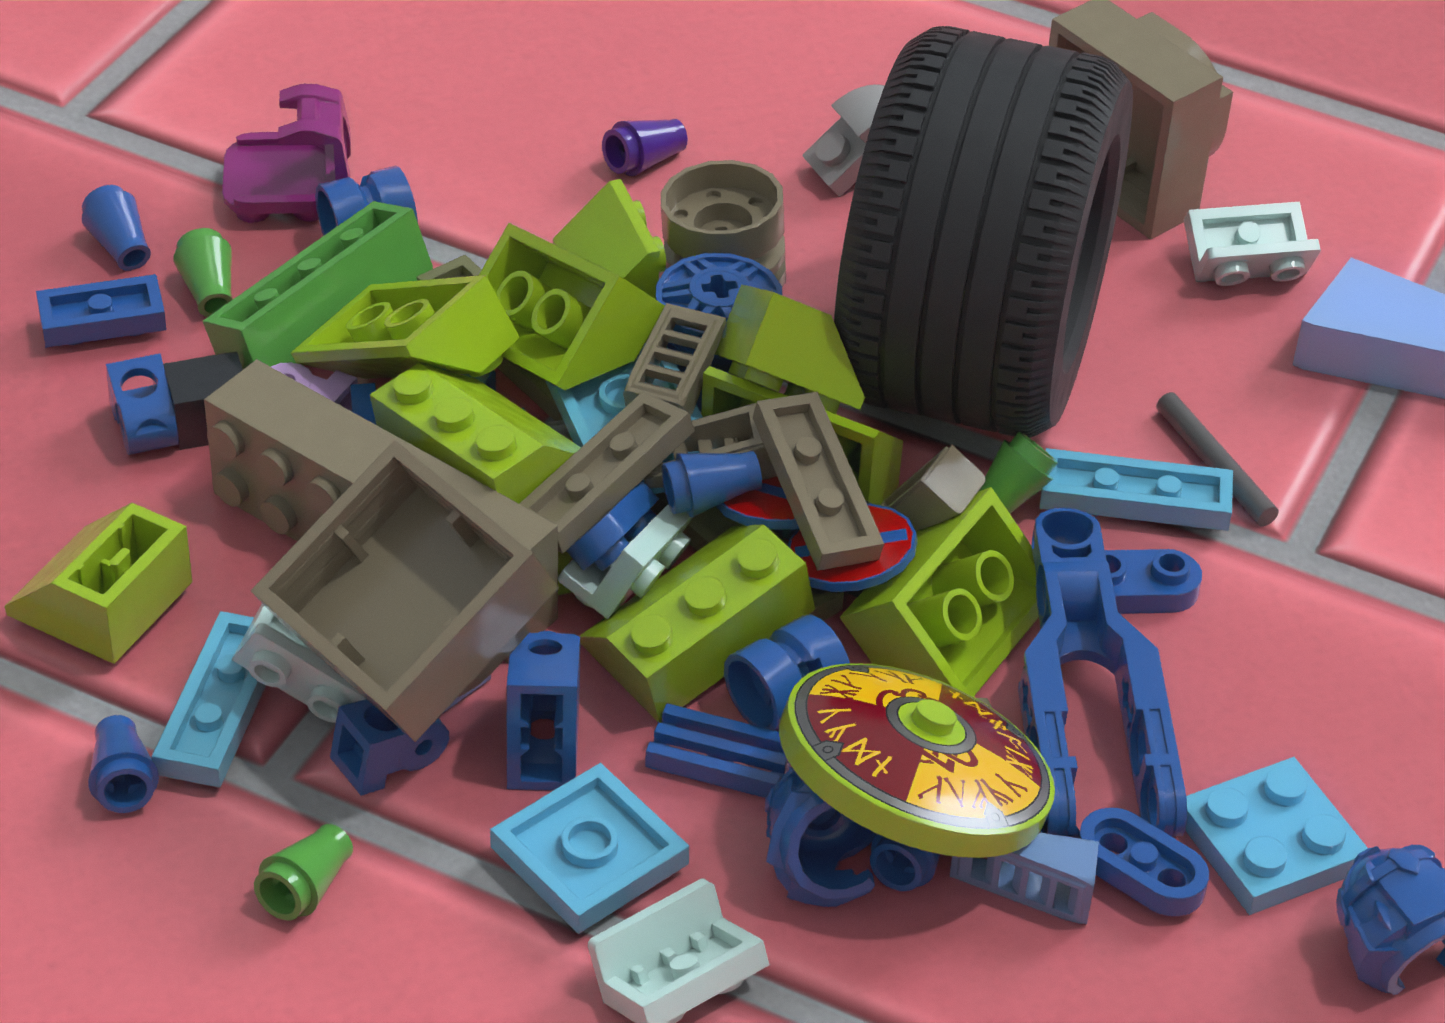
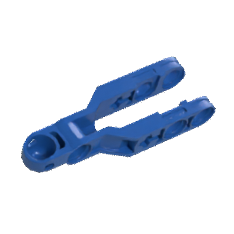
M1056 508L1044 511L1035 519L1032 535V552L1036 570V600L1041 630L1024 653V667L1021 673V680L1018 683L1024 733L1044 757L1050 768L1055 786L1054 801L1040 833L1079 838L1080 830L1076 826V798L1074 790L1078 767L1076 756H1069L1064 730L1068 707L1061 665L1074 660H1086L1103 666L1115 676L1140 817L1170 836H1183L1187 823V798L1159 650L1118 613L1101 527L1097 519L1087 512L1072 508Z

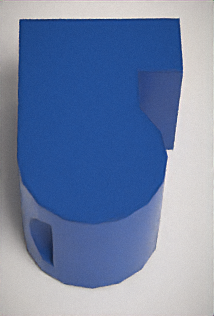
M161 353L106 364L109 402L114 420H117V423L120 425L127 454L131 455L178 445L176 418ZM134 376H146L153 381L151 386L123 391L121 388L126 380Z
M365 699L338 707L330 758L360 796L384 789L387 774L402 769L409 771L420 770L433 763L446 749L449 742V731L438 718L414 742L380 710Z

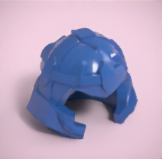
M789 767V771L767 794L764 807L765 812H767L768 826L766 837L771 838L766 862L773 865L777 879L788 891L787 898L805 904L837 907L870 893L875 886L873 874L869 869L856 875L852 869L837 870L840 861L856 855L867 847L877 833L859 825L827 804L806 785L792 767Z
M1409 845L1403 848L1379 849L1378 846L1360 852L1356 856L1353 866L1347 872L1342 887L1338 889L1336 899L1338 919L1348 939L1347 948L1358 979L1381 992L1397 995L1405 988L1399 977L1405 967L1434 944L1442 941L1445 945V869L1442 868L1441 861L1435 857V853L1422 845ZM1445 947L1436 958L1444 967Z

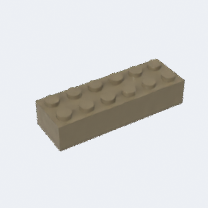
M256 359L204 399L214 493L226 504L233 507L237 506L265 522L276 533L285 534L298 541L376 458L396 440L533 552L558 585V525ZM558 590L524 625L530 633L545 631L558 619ZM509 654V655L507 656V658L504 660V661L507 662L508 664H509V656H510V654Z

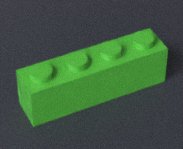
M376 201L371 202L204 319L202 322L215 354L237 351L242 369H245L256 359L270 367L279 363H296L291 352L369 285L417 281V276L434 269L413 208Z

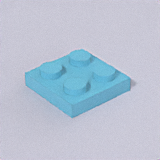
M1295 757L1186 796L1187 823L1185 831L1249 915L1345 879L1347 872L1353 866L1356 856L1368 849Z
M601 762L490 829V847L578 934L689 864L690 846Z

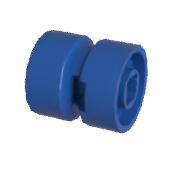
M398 166L371 171L369 175L362 177L360 185L354 179L347 177L318 184L316 187V209L323 236L373 201L413 208L418 222L415 201L405 174Z
M810 614L801 616L775 630L769 640H757L729 655L724 662V677L727 690L742 717L751 725L776 731L779 729L781 715L789 695L801 678L820 668L838 664H850L842 642L832 628L822 619Z

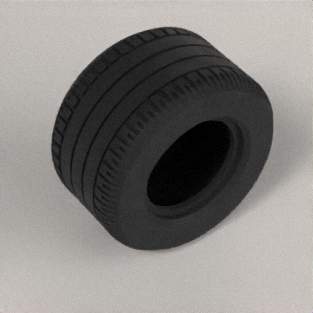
M952 26L932 27L905 44L885 83L864 148L852 197L837 283L834 323L864 394V403L882 408L890 407L893 410L920 416L926 415L929 418L951 423H962L964 426L991 432L998 431L1000 434L1013 437L1020 431L1031 438L1054 427L1059 422L1071 395L1091 329L1113 236L1127 159L1132 120L1133 89L1129 79L1114 61L1099 55L1080 54L1077 51L1042 46L1041 44L1012 38L1006 39L1002 36L976 31L970 32L967 29Z

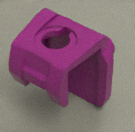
M304 83L280 90V108L297 109V121L278 127V132L240 134L236 137L237 142L233 143L226 150L224 155L222 194L224 203L236 213L240 220L256 223L265 220L270 214L294 213L298 219L303 221L319 220L315 200L318 184L350 177L347 161L351 156L350 125L343 96L338 89Z

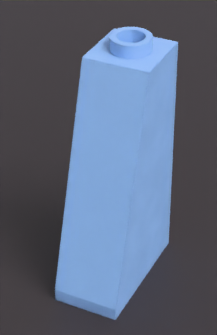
M1351 257L1303 318L1293 366L1312 372L1445 399V294Z

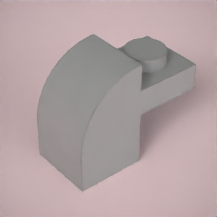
M885 85L863 86L848 92L835 101L831 106L841 118L802 155L823 181L840 197L857 180L870 127Z

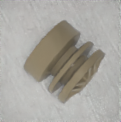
M735 160L707 161L687 167L668 180L661 191L662 234L665 240L666 269L684 258L704 253H731L755 260L772 271L781 286H784L786 282L785 239L783 235V187L772 173L755 164Z

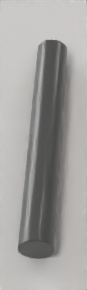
M1169 392L1163 395L1156 404V408L1207 467L1233 470L1232 495L1259 526H1267L1272 523L1279 513L1278 508L1175 393Z

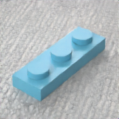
M1046 448V451L1058 464L1049 474L1053 480L1041 489L1040 509L1072 508L1097 516L1195 528L1229 530L1232 516L1233 470Z
M220 611L153 752L152 760L158 769L159 776L221 787L266 685L257 681L248 669L231 660L254 617Z

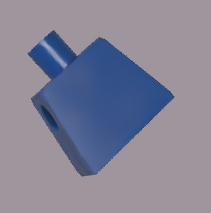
M553 631L529 633L510 653L507 675V789L555 790L576 777L579 727L580 637L575 634H561ZM539 719L553 720L555 728L554 737L538 739L532 736L531 723Z

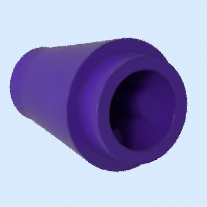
M678 119L619 121L614 124L612 129L606 131L603 136V156L608 167L613 172L635 176L675 155L677 152L685 150L688 142L687 132L682 122Z

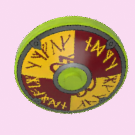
M852 663L827 666L810 672L797 682L789 695L781 715L779 737L782 749L792 768L806 785L827 804L859 825L888 839L913 848L942 855L968 858L1006 855L1022 849L1037 837L1054 801L1055 786L1050 768L1039 750L1023 732L1003 715L975 697L925 675L876 664Z

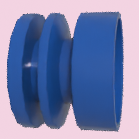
M704 253L684 258L667 268L656 284V300L663 305L669 303L725 317L727 322L741 284L772 291L782 295V286L772 271L755 260L731 253ZM675 324L673 331L702 338L705 332ZM669 342L667 345L668 349L691 355L696 350ZM714 355L711 367L728 373L732 361ZM677 365L680 372H685L687 367ZM702 390L696 403L700 412L702 410Z

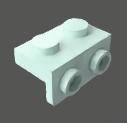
M1300 202L1189 210L1184 218L1196 282L1215 281L1216 284L1221 286L1240 284L1249 278L1269 276L1274 281H1290L1307 274L1321 252L1318 239H1307Z
M667 505L605 570L601 571L595 563L582 570L572 560L558 576V581L572 591L581 603L594 608L605 618L609 619L633 593L642 598L653 586L665 568L667 570L670 569L691 541V538L685 535L683 531L693 517H690L687 512L673 514L669 505Z
M261 604L231 660L248 669L250 674L260 683L281 689L306 704L315 716L328 722L336 723L339 706L366 699Z
M703 878L597 934L588 941V949L603 1003L635 1023H676L682 1019L685 1012L717 994L735 990L744 982V979L770 965L764 941L723 918L715 885Z

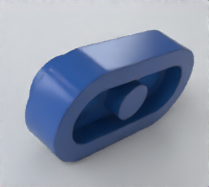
M642 480L566 552L582 570H585L593 563L601 571L605 570L619 557L623 549L657 516L651 507L659 498Z
M1174 549L1105 550L1119 614L1176 613L1187 610L1196 603L1202 581V570L1200 565L1191 556Z
M1098 809L1090 813L1083 820L1079 838L1099 842L1096 876L1150 910L1162 915L1183 916L1194 912L1201 906L1209 881V868L1205 860L1196 851L1136 814L1124 809Z

